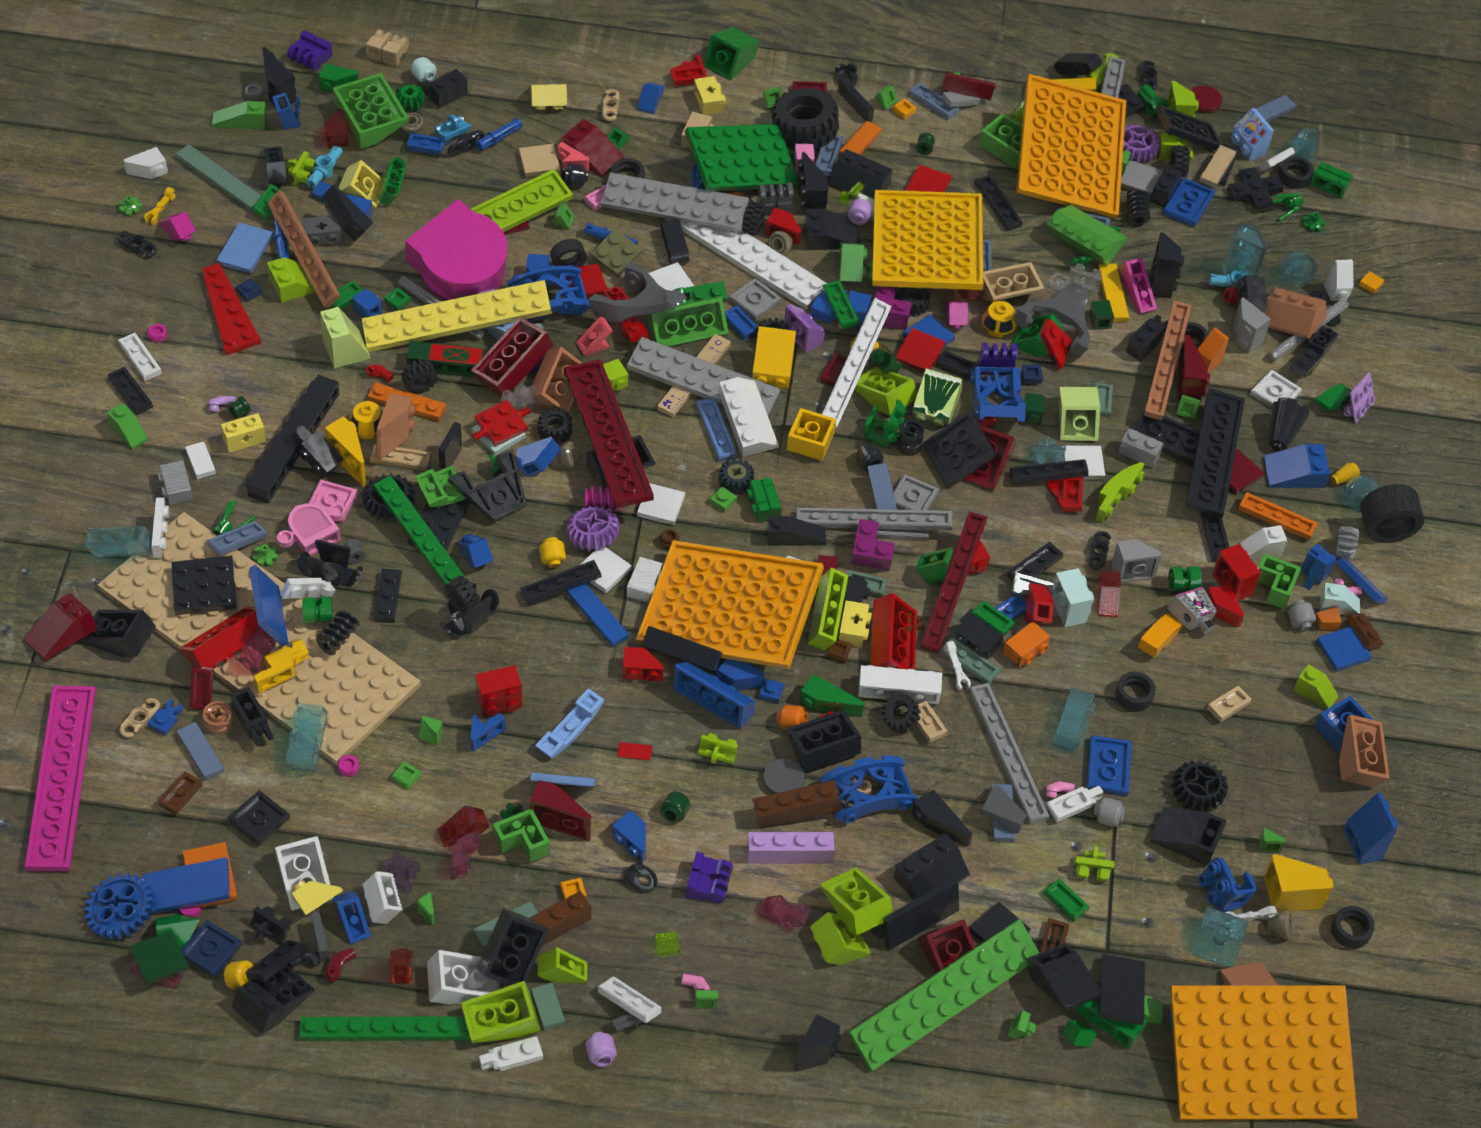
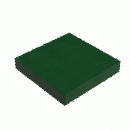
M171 930L129 946V951L146 986L189 970V965Z

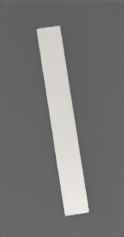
M876 298L870 306L822 412V415L836 419L835 429L841 420L891 309L890 305Z

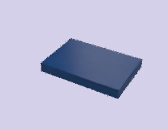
M1183 178L1164 208L1162 215L1195 228L1216 191Z
M1091 735L1086 787L1088 790L1100 786L1104 793L1128 796L1132 741Z

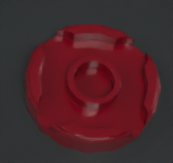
M1199 85L1190 90L1195 94V99L1198 100V112L1208 111L1207 113H1213L1221 107L1222 96L1217 89L1211 86Z

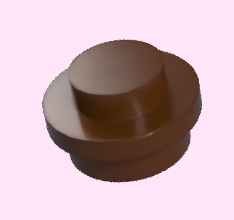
M667 529L660 535V543L667 548L671 547L673 540L679 541V535L672 529Z

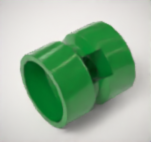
M1171 566L1168 575L1170 591L1183 592L1184 589L1191 591L1200 588L1202 583L1200 567L1187 566L1184 569L1182 566Z
M320 596L318 600L314 597H303V623H316L317 620L321 623H329L333 618L332 596Z

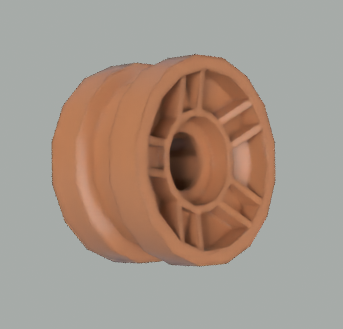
M215 701L209 703L204 708L203 719L206 730L213 734H223L231 729L233 726V716L231 708L227 703Z

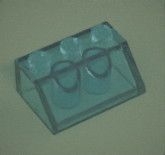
M1241 221L1232 235L1222 272L1231 274L1233 271L1239 270L1247 275L1259 276L1267 245L1258 228Z

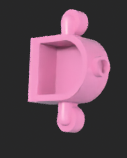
M307 503L295 506L288 518L290 531L284 530L277 535L279 546L288 548L293 543H296L302 552L306 551L310 556L318 553L315 544L316 539L334 544L341 541V535L335 521L345 518V507L342 504H333L329 508V513H327L323 507L317 504Z

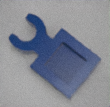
M169 699L166 703V709L159 708L149 720L148 727L166 736L178 721L176 715L183 711L182 704L180 703L176 708H172L174 702L173 699Z

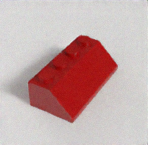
M894 593L874 600L870 665L915 670V624H917V613L914 608ZM913 625V629L906 632L904 628Z
M246 606L181 646L179 650L193 666L215 669L217 667L216 664L220 661L225 662L234 656L233 653L238 650L243 651L251 646L250 643L252 641L263 639L268 634L258 625L256 608Z

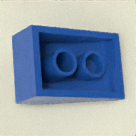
M1304 444L1264 455L1263 457L1269 488H1325L1330 476L1324 444Z

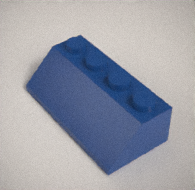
M690 662L676 664L673 690L740 730L755 712L756 702L750 696L743 695L733 686L723 683L716 676L706 673L697 665H693Z

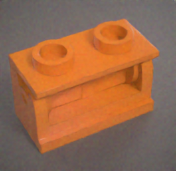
M1032 621L1005 642L1003 655L1010 658L1014 663H1019L1018 668L1020 669L1025 664L1029 665L1038 654H1043L1047 651L1050 635Z

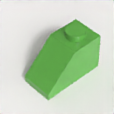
M124 403L107 412L110 428L132 450L148 441V437L135 414Z

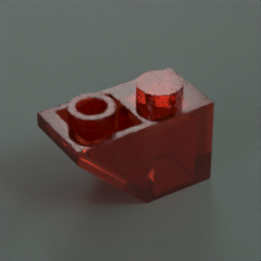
M465 805L437 830L443 846L450 847L476 839L490 826L483 809Z

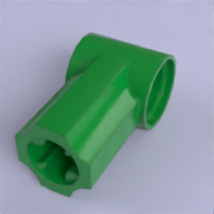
M1147 84L1137 91L1138 97L1146 105V111L1149 116L1158 115L1156 108L1159 105L1168 107L1167 100L1164 97L1159 98Z

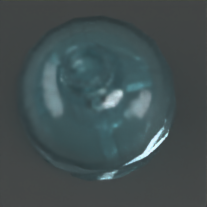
M1303 128L1295 133L1289 143V147H1293L1295 151L1294 156L1303 157L1310 163L1316 161L1317 156H1314L1315 151H1319L1320 144L1319 132H1315L1317 128Z
M1295 250L1286 254L1281 260L1279 266L1280 275L1287 285H1294L1297 288L1302 287L1312 281L1314 272H1317V264L1308 253Z
M1357 475L1349 479L1344 485L1341 495L1342 501L1347 508L1351 509L1352 507L1357 509L1356 512L1361 513L1360 503L1363 498L1380 486L1376 480L1369 476Z

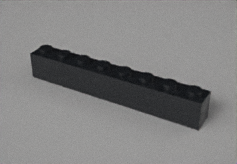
M317 375L315 380L310 382L308 391L301 396L298 406L293 408L290 418L284 422L279 435L274 437L271 447L266 449L264 458L261 462L257 463L252 476L247 478L245 486L247 487L249 497L270 503L300 456L297 451L299 445L293 440L292 433L299 425L306 427L311 434L316 432L340 394L338 381Z

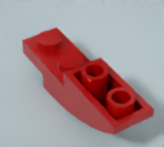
M621 286L603 291L604 296L609 299L629 300ZM637 315L628 317L622 322H616L623 337L628 338L631 343L639 341L641 337L648 338V331Z

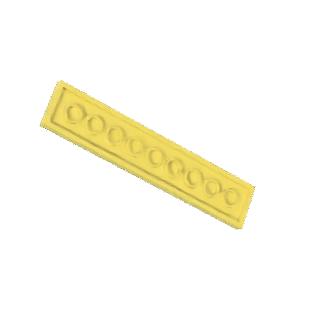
M545 280L366 317L362 318L366 347L368 352L410 344V341H425L515 322L520 317L529 319L552 314L546 283Z

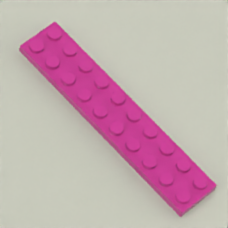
M53 686L25 862L26 871H70L96 696L95 686Z

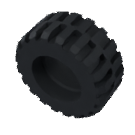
M804 87L798 90L792 89L789 93L785 92L775 101L772 107V124L778 125L787 148L791 147L795 150V144H813V149L816 150L818 147L825 146L826 142L829 144L838 133V105L830 94L824 93L821 89L815 90L812 87H809V89H804ZM802 118H811L809 120H799Z

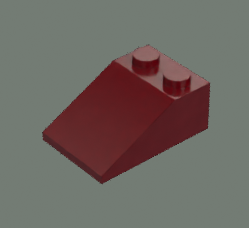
M582 119L561 137V142L563 141L589 158V170L601 177L612 169L616 161L624 159L623 153L596 125L585 119Z
M1185 335L1178 358V401L1181 400L1182 395L1198 399L1201 402L1202 396L1206 395V384H1209L1210 373H1207V364L1190 336Z
M980 426L997 455L963 480L995 490L1011 458L1016 441L1013 436Z
M69 593L49 607L24 638V641L43 660H47L97 630V626L91 611Z
M538 780L530 799V809H533L541 826L590 841L592 816L559 786L551 782Z
M965 919L955 920L918 936L924 953L935 973L975 948Z

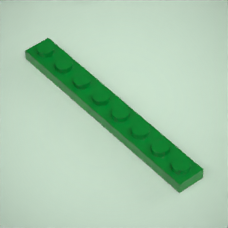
M390 475L375 483V491L444 586L458 575L464 576Z
M465 1016L301 1017L300 1041H471Z

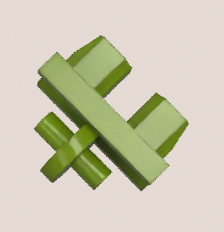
M304 151L299 160L290 159L286 162L287 173L291 174L294 179L292 185L298 186L299 182L306 183V180L311 176V173L307 170L313 171L316 167V160L309 158V152Z
M708 733L707 736L702 735L698 754L711 758V763L716 764L717 760L734 764L738 745L736 740L729 738L723 741L718 739L716 734Z
M1093 845L1092 851L1084 850V856L1086 857L1076 856L1073 866L1076 867L1077 878H1088L1090 868L1097 869L1096 880L1108 881L1115 861L1101 860L1105 859L1106 853L1098 852V846Z

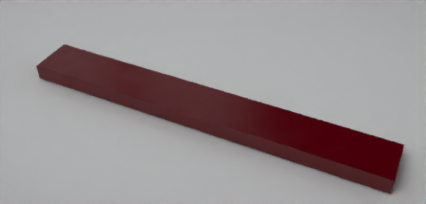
M971 511L967 515L920 645L921 649L937 654L940 653L988 519L987 516Z

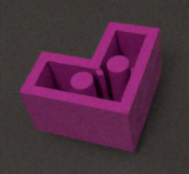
M878 286L875 298L891 306L883 326L906 330L912 302L895 299L896 287Z
M859 519L851 563L890 571L895 543L876 540L879 522Z

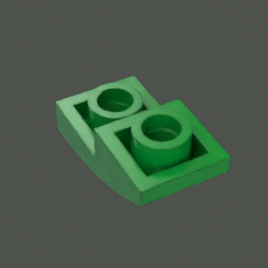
M1340 383L1319 395L1315 402L1326 411L1338 409L1343 401L1350 400L1352 390Z

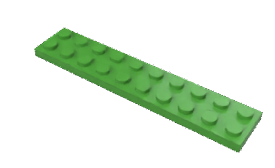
M1020 919L1015 920L847 1033L868 1070L873 1071L1029 966V957L1039 954V951Z

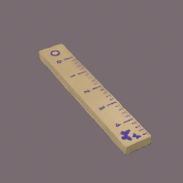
M714 334L697 358L716 365L731 346V341ZM673 386L657 405V410L674 418L692 393Z

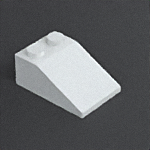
M318 836L274 848L291 911L299 909L291 895L294 892L292 887L303 880L305 883L313 881L330 885Z
M438 950L427 961L430 1002L448 1005L461 1004V1002L499 990L500 982L484 977L477 970L481 957Z

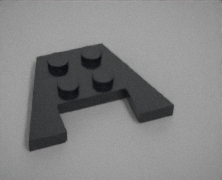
M513 448L496 456L495 460L503 474L475 487L465 471L447 479L457 491L492 523L523 509L527 505Z

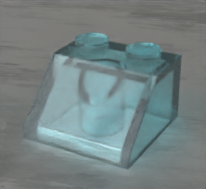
M1207 906L1191 954L1229 968L1234 967L1249 921Z

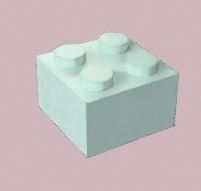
M1079 568L1056 573L1051 596L1064 627L1087 623L1088 616L1091 613V605L1094 602V596L1092 591L1088 590L1085 576L1081 574Z

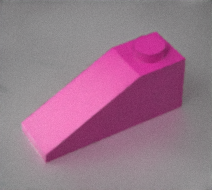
M1142 258L1126 261L1120 265L1118 269L1123 285L1139 314L1157 310Z

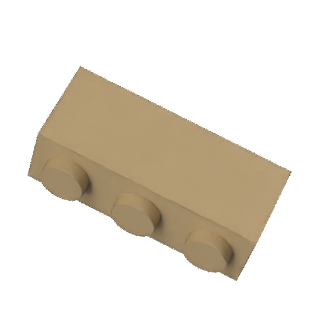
M1029 262L984 271L983 290L979 291L984 300L996 301L1044 291V286L1034 266Z

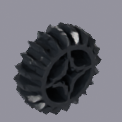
M391 472L390 475L413 505L415 502V490L411 482H407L406 477L401 478L399 474L393 476ZM384 473L382 477L376 475L375 480L369 479L368 484H365L362 492L363 505L366 511L370 512L371 517L376 516L378 520L384 518L385 521L388 518H392L395 521L396 518L374 489L375 483L388 476Z
M1201 759L1197 763L1193 760L1189 764L1184 762L1182 767L1179 766L1173 776V795L1178 796L1177 802L1183 801V807L1190 806L1191 810H1194V808L1198 809V811L1205 809L1207 812L1211 808L1215 810L1218 808V805L1224 802L1227 796V776H1222V770H1216V765L1210 766L1209 761L1205 764L1202 763ZM1187 778H1192V780H1189V782L1185 783V780ZM1215 789V792L1209 795L1208 792Z

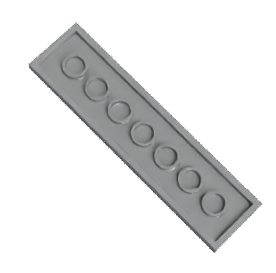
M610 173L601 201L602 207L741 232L743 220L745 219L744 216L749 204L748 197L706 191L704 189Z
M641 337L627 364L628 370L690 391L692 394L705 399H713L721 405L723 403L719 395V382L736 377L753 380L756 383L768 417L780 394V389L643 337Z

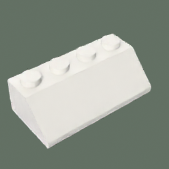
M736 377L719 382V395L742 458L778 448V442L755 381Z

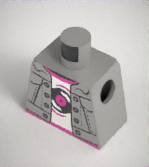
M1203 587L1175 595L1167 607L1189 630L1201 627L1204 633L1207 634L1215 628L1211 620L1216 614V609Z

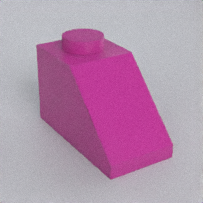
M186 211L173 214L158 222L174 240L181 239L182 242L191 238V233L196 231Z
M943 301L946 324L952 325L954 329L963 328V325H968L967 302Z

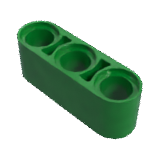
M400 157L392 158L383 172L377 199L384 206L391 205L400 192L406 169V163Z

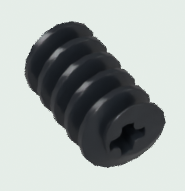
M1133 189L1126 194L1127 216L1129 225L1138 228L1150 220L1149 194L1145 190Z
M338 611L335 617L326 625V628H323L321 633L318 634L316 642L325 653L335 655V650H339L341 645H344L345 639L350 638V633H354L355 628H358L360 623L352 614L346 611Z

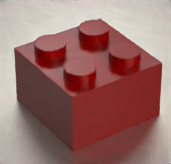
M1237 544L1219 552L1212 575L1220 586L1231 584L1237 600L1240 601L1253 596L1261 572L1259 567L1250 559L1248 552L1240 544Z
M515 665L475 674L476 699L482 717L495 716L498 713L512 712L522 708V684Z

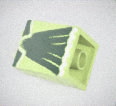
M926 369L912 410L913 416L921 421H926V419L933 421L938 426L950 424L962 392V379Z

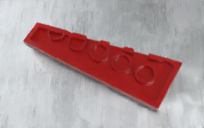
M220 263L202 268L226 356L260 345L261 339Z

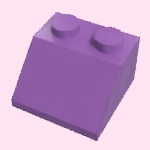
M790 304L786 305L784 324L787 323L790 330L796 331L795 343L805 353L822 345L825 334L823 328L802 308Z

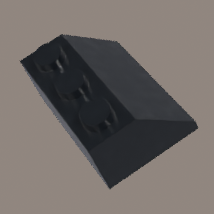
M846 149L837 160L828 186L855 198L857 194L861 193L875 200V190H887L891 185L893 169Z
M1162 232L1159 235L1151 266L1150 286L1153 296L1171 298L1173 291L1176 292L1178 281L1176 279H1180V267L1184 265V256H1181L1182 248Z
M641 435L632 437L643 468L655 466L656 463ZM594 449L587 451L586 466L595 481L604 482L605 478Z
M844 710L787 728L796 760L804 772L861 754V735Z
M944 833L898 863L895 868L894 879L914 901L953 878L961 882L970 873L959 848Z
M503 908L477 966V970L484 977L510 986L522 981L526 983L549 929L524 915Z

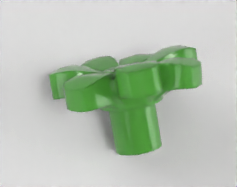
M129 195L125 197V201L121 200L119 202V211L121 213L125 212L126 216H132V212L137 214L140 212L139 209H142V203L139 202L137 197L133 198Z
M264 544L261 547L257 546L255 548L256 554H253V560L257 561V564L263 566L265 562L268 567L272 566L273 561H277L279 558L278 554H276L277 548L275 546L270 548L268 544Z

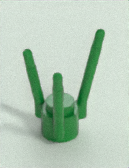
M1298 192L1275 195L1274 198L1276 199L1273 200V204L1284 202L1287 208H1291L1278 221H1282L1292 213L1299 211V206L1303 204V197Z
M231 500L228 502L218 523L213 528L212 532L217 536L232 530L233 525L227 519L236 506L237 500H234L233 503ZM255 516L247 519L238 527L251 523L255 520Z

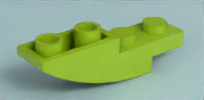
M1140 462L1122 470L1103 487L1097 501L1100 507L1096 521L1103 523L1106 517H1111L1114 504L1118 505L1121 499L1126 501L1129 495L1134 494L1137 488L1136 483L1141 482L1145 475V472H1143L1144 463Z

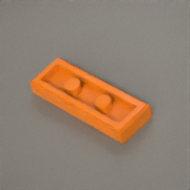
M866 121L843 146L839 155L841 156L846 149L861 155L878 137L882 128Z

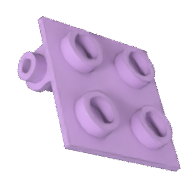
M1370 372L1351 391V401L1344 408L1343 414L1346 417H1353L1354 423H1357L1375 402Z

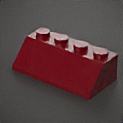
M520 317L471 371L492 392L505 399L542 359L547 350L553 347V343L546 331Z

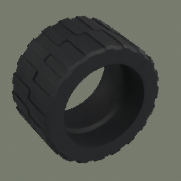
M1404 484L1385 485L1369 492L1360 503V511L1367 536L1377 542L1392 543L1402 541L1416 534L1425 522L1417 491Z

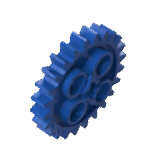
M128 872L124 878L118 873L116 879L111 875L108 882L102 879V886L95 885L96 892L88 893L92 899L85 900L88 907L83 909L86 913L84 918L88 922L87 925L96 935L99 934L103 939L108 936L110 940H113L116 935L121 940L123 934H126L129 938L132 930L138 933L137 927H145L143 921L151 920L148 913L154 912L152 905L156 904L153 899L155 895L151 890L152 888L146 883L144 878L139 879L137 874L131 877Z

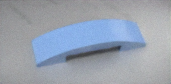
M588 688L575 702V708L552 732L548 731L535 747L551 759L560 754L588 726L604 703V699Z

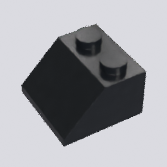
M457 69L448 71L419 86L438 108H442L468 94L467 78Z
M816 1014L797 1049L794 1070L799 1072L827 1064L831 1056L835 1058L840 1048L838 1044L842 1038V1035L839 1034L841 1025Z

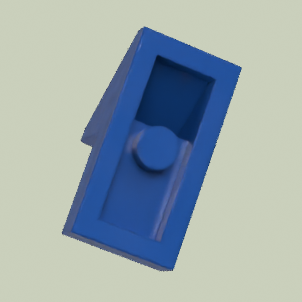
M649 82L644 84L638 110L655 114L665 86Z
M501 713L495 717H490L485 724L473 714L471 728V750L473 752L506 729L505 717Z

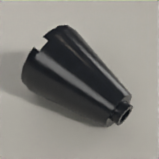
M1281 397L1276 402H1273L1269 445L1273 450H1286L1309 417V409L1305 404L1302 407L1298 404V400L1288 397Z

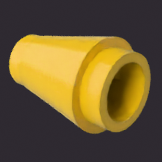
M1354 462L1346 463L1330 476L1331 482L1337 486L1338 484L1356 480L1357 476L1360 475V470Z

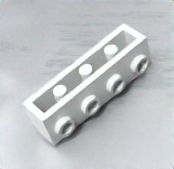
M861 665L858 697L887 699L889 697L891 700L893 699L891 695L895 694L898 696V693H902L903 695H909L915 702L919 703L927 701L929 704H939L942 673Z

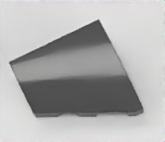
M996 784L981 811L982 814L1000 821L999 826L1018 834L1027 817L1026 813Z

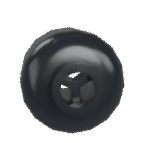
M568 164L562 169L561 178L567 187L581 188L588 181V172L583 165Z
M873 444L861 446L856 453L857 463L866 472H868V466L882 464L884 461L883 454Z

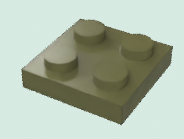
M614 229L591 253V257L620 277L625 272V266L630 262H634L643 251L642 248Z

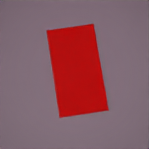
M619 742L617 757L651 760L652 745Z

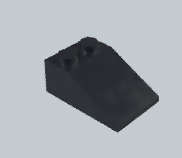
M806 209L804 228L807 250H839L840 243L860 244L858 225L851 222L849 218L825 209Z
M98 610L93 617L97 630L80 639L79 642L121 657H137L156 625L144 610Z

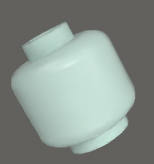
M420 57L412 63L411 73L418 81L426 83L436 76V66L429 59Z

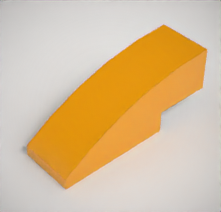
M1167 613L1142 636L1138 648L1155 658L1162 649L1164 650L1184 625L1174 615Z

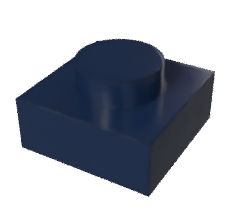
M252 278L236 286V291L246 302L262 295V289Z
M1022 365L1023 384H1042L1041 365Z

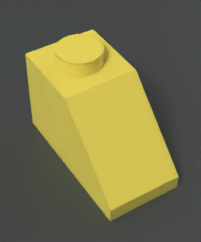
M303 880L292 887L294 892L291 895L303 914L307 915L343 890L338 886L313 881L305 883Z

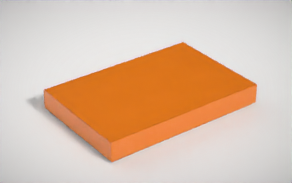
M226 842L183 851L185 865L227 857L229 860ZM230 860V899L220 900L196 906H201L202 908L238 899L232 869L230 865Z

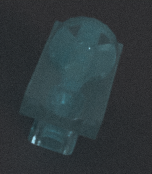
M1043 436V441H1037V447L1031 448L1029 459H1033L1034 465L1045 464V458L1050 457L1052 463L1063 462L1066 445L1056 446V441H1050L1049 436Z

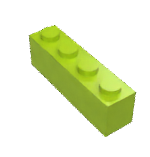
M830 568L821 576L807 644L825 651L836 642L849 575Z

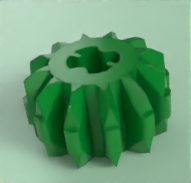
M407 84V86L401 85L396 90V97L405 112L407 110L412 112L414 109L419 111V108L423 107L425 94L421 87H416V84Z

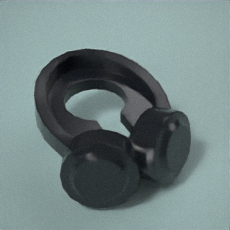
M840 63L836 66L835 73L837 74L838 84L839 80L845 77V73L852 78V81H849V83L853 87L857 84L858 77L856 72L858 68L855 64L849 63L845 66Z
M643 862L631 864L623 875L624 883H630L636 890L643 893L652 892L658 884L654 871L643 865ZM635 872H638L641 876H648L650 878V885L642 886Z

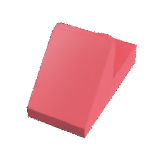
M563 141L558 144V158L562 161V169L568 164H580L584 166L587 172L589 171V158Z
M599 317L576 343L585 356L608 349L609 345L605 339L610 335L612 329L605 318Z

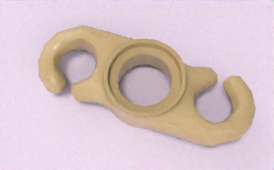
M609 89L605 91L602 118L606 121H614L617 119L615 115H617L619 109L620 94L615 89ZM612 103L615 106L609 107L607 104Z
M146 699V703L155 704L154 708L149 709L143 703L141 707L131 711L130 715L120 725L119 732L123 737L131 738L134 736L133 732H125V729L128 727H133V731L136 733L139 729L145 728L148 725L149 720L160 708V703L157 699ZM139 714L146 716L143 721L134 720L135 716Z

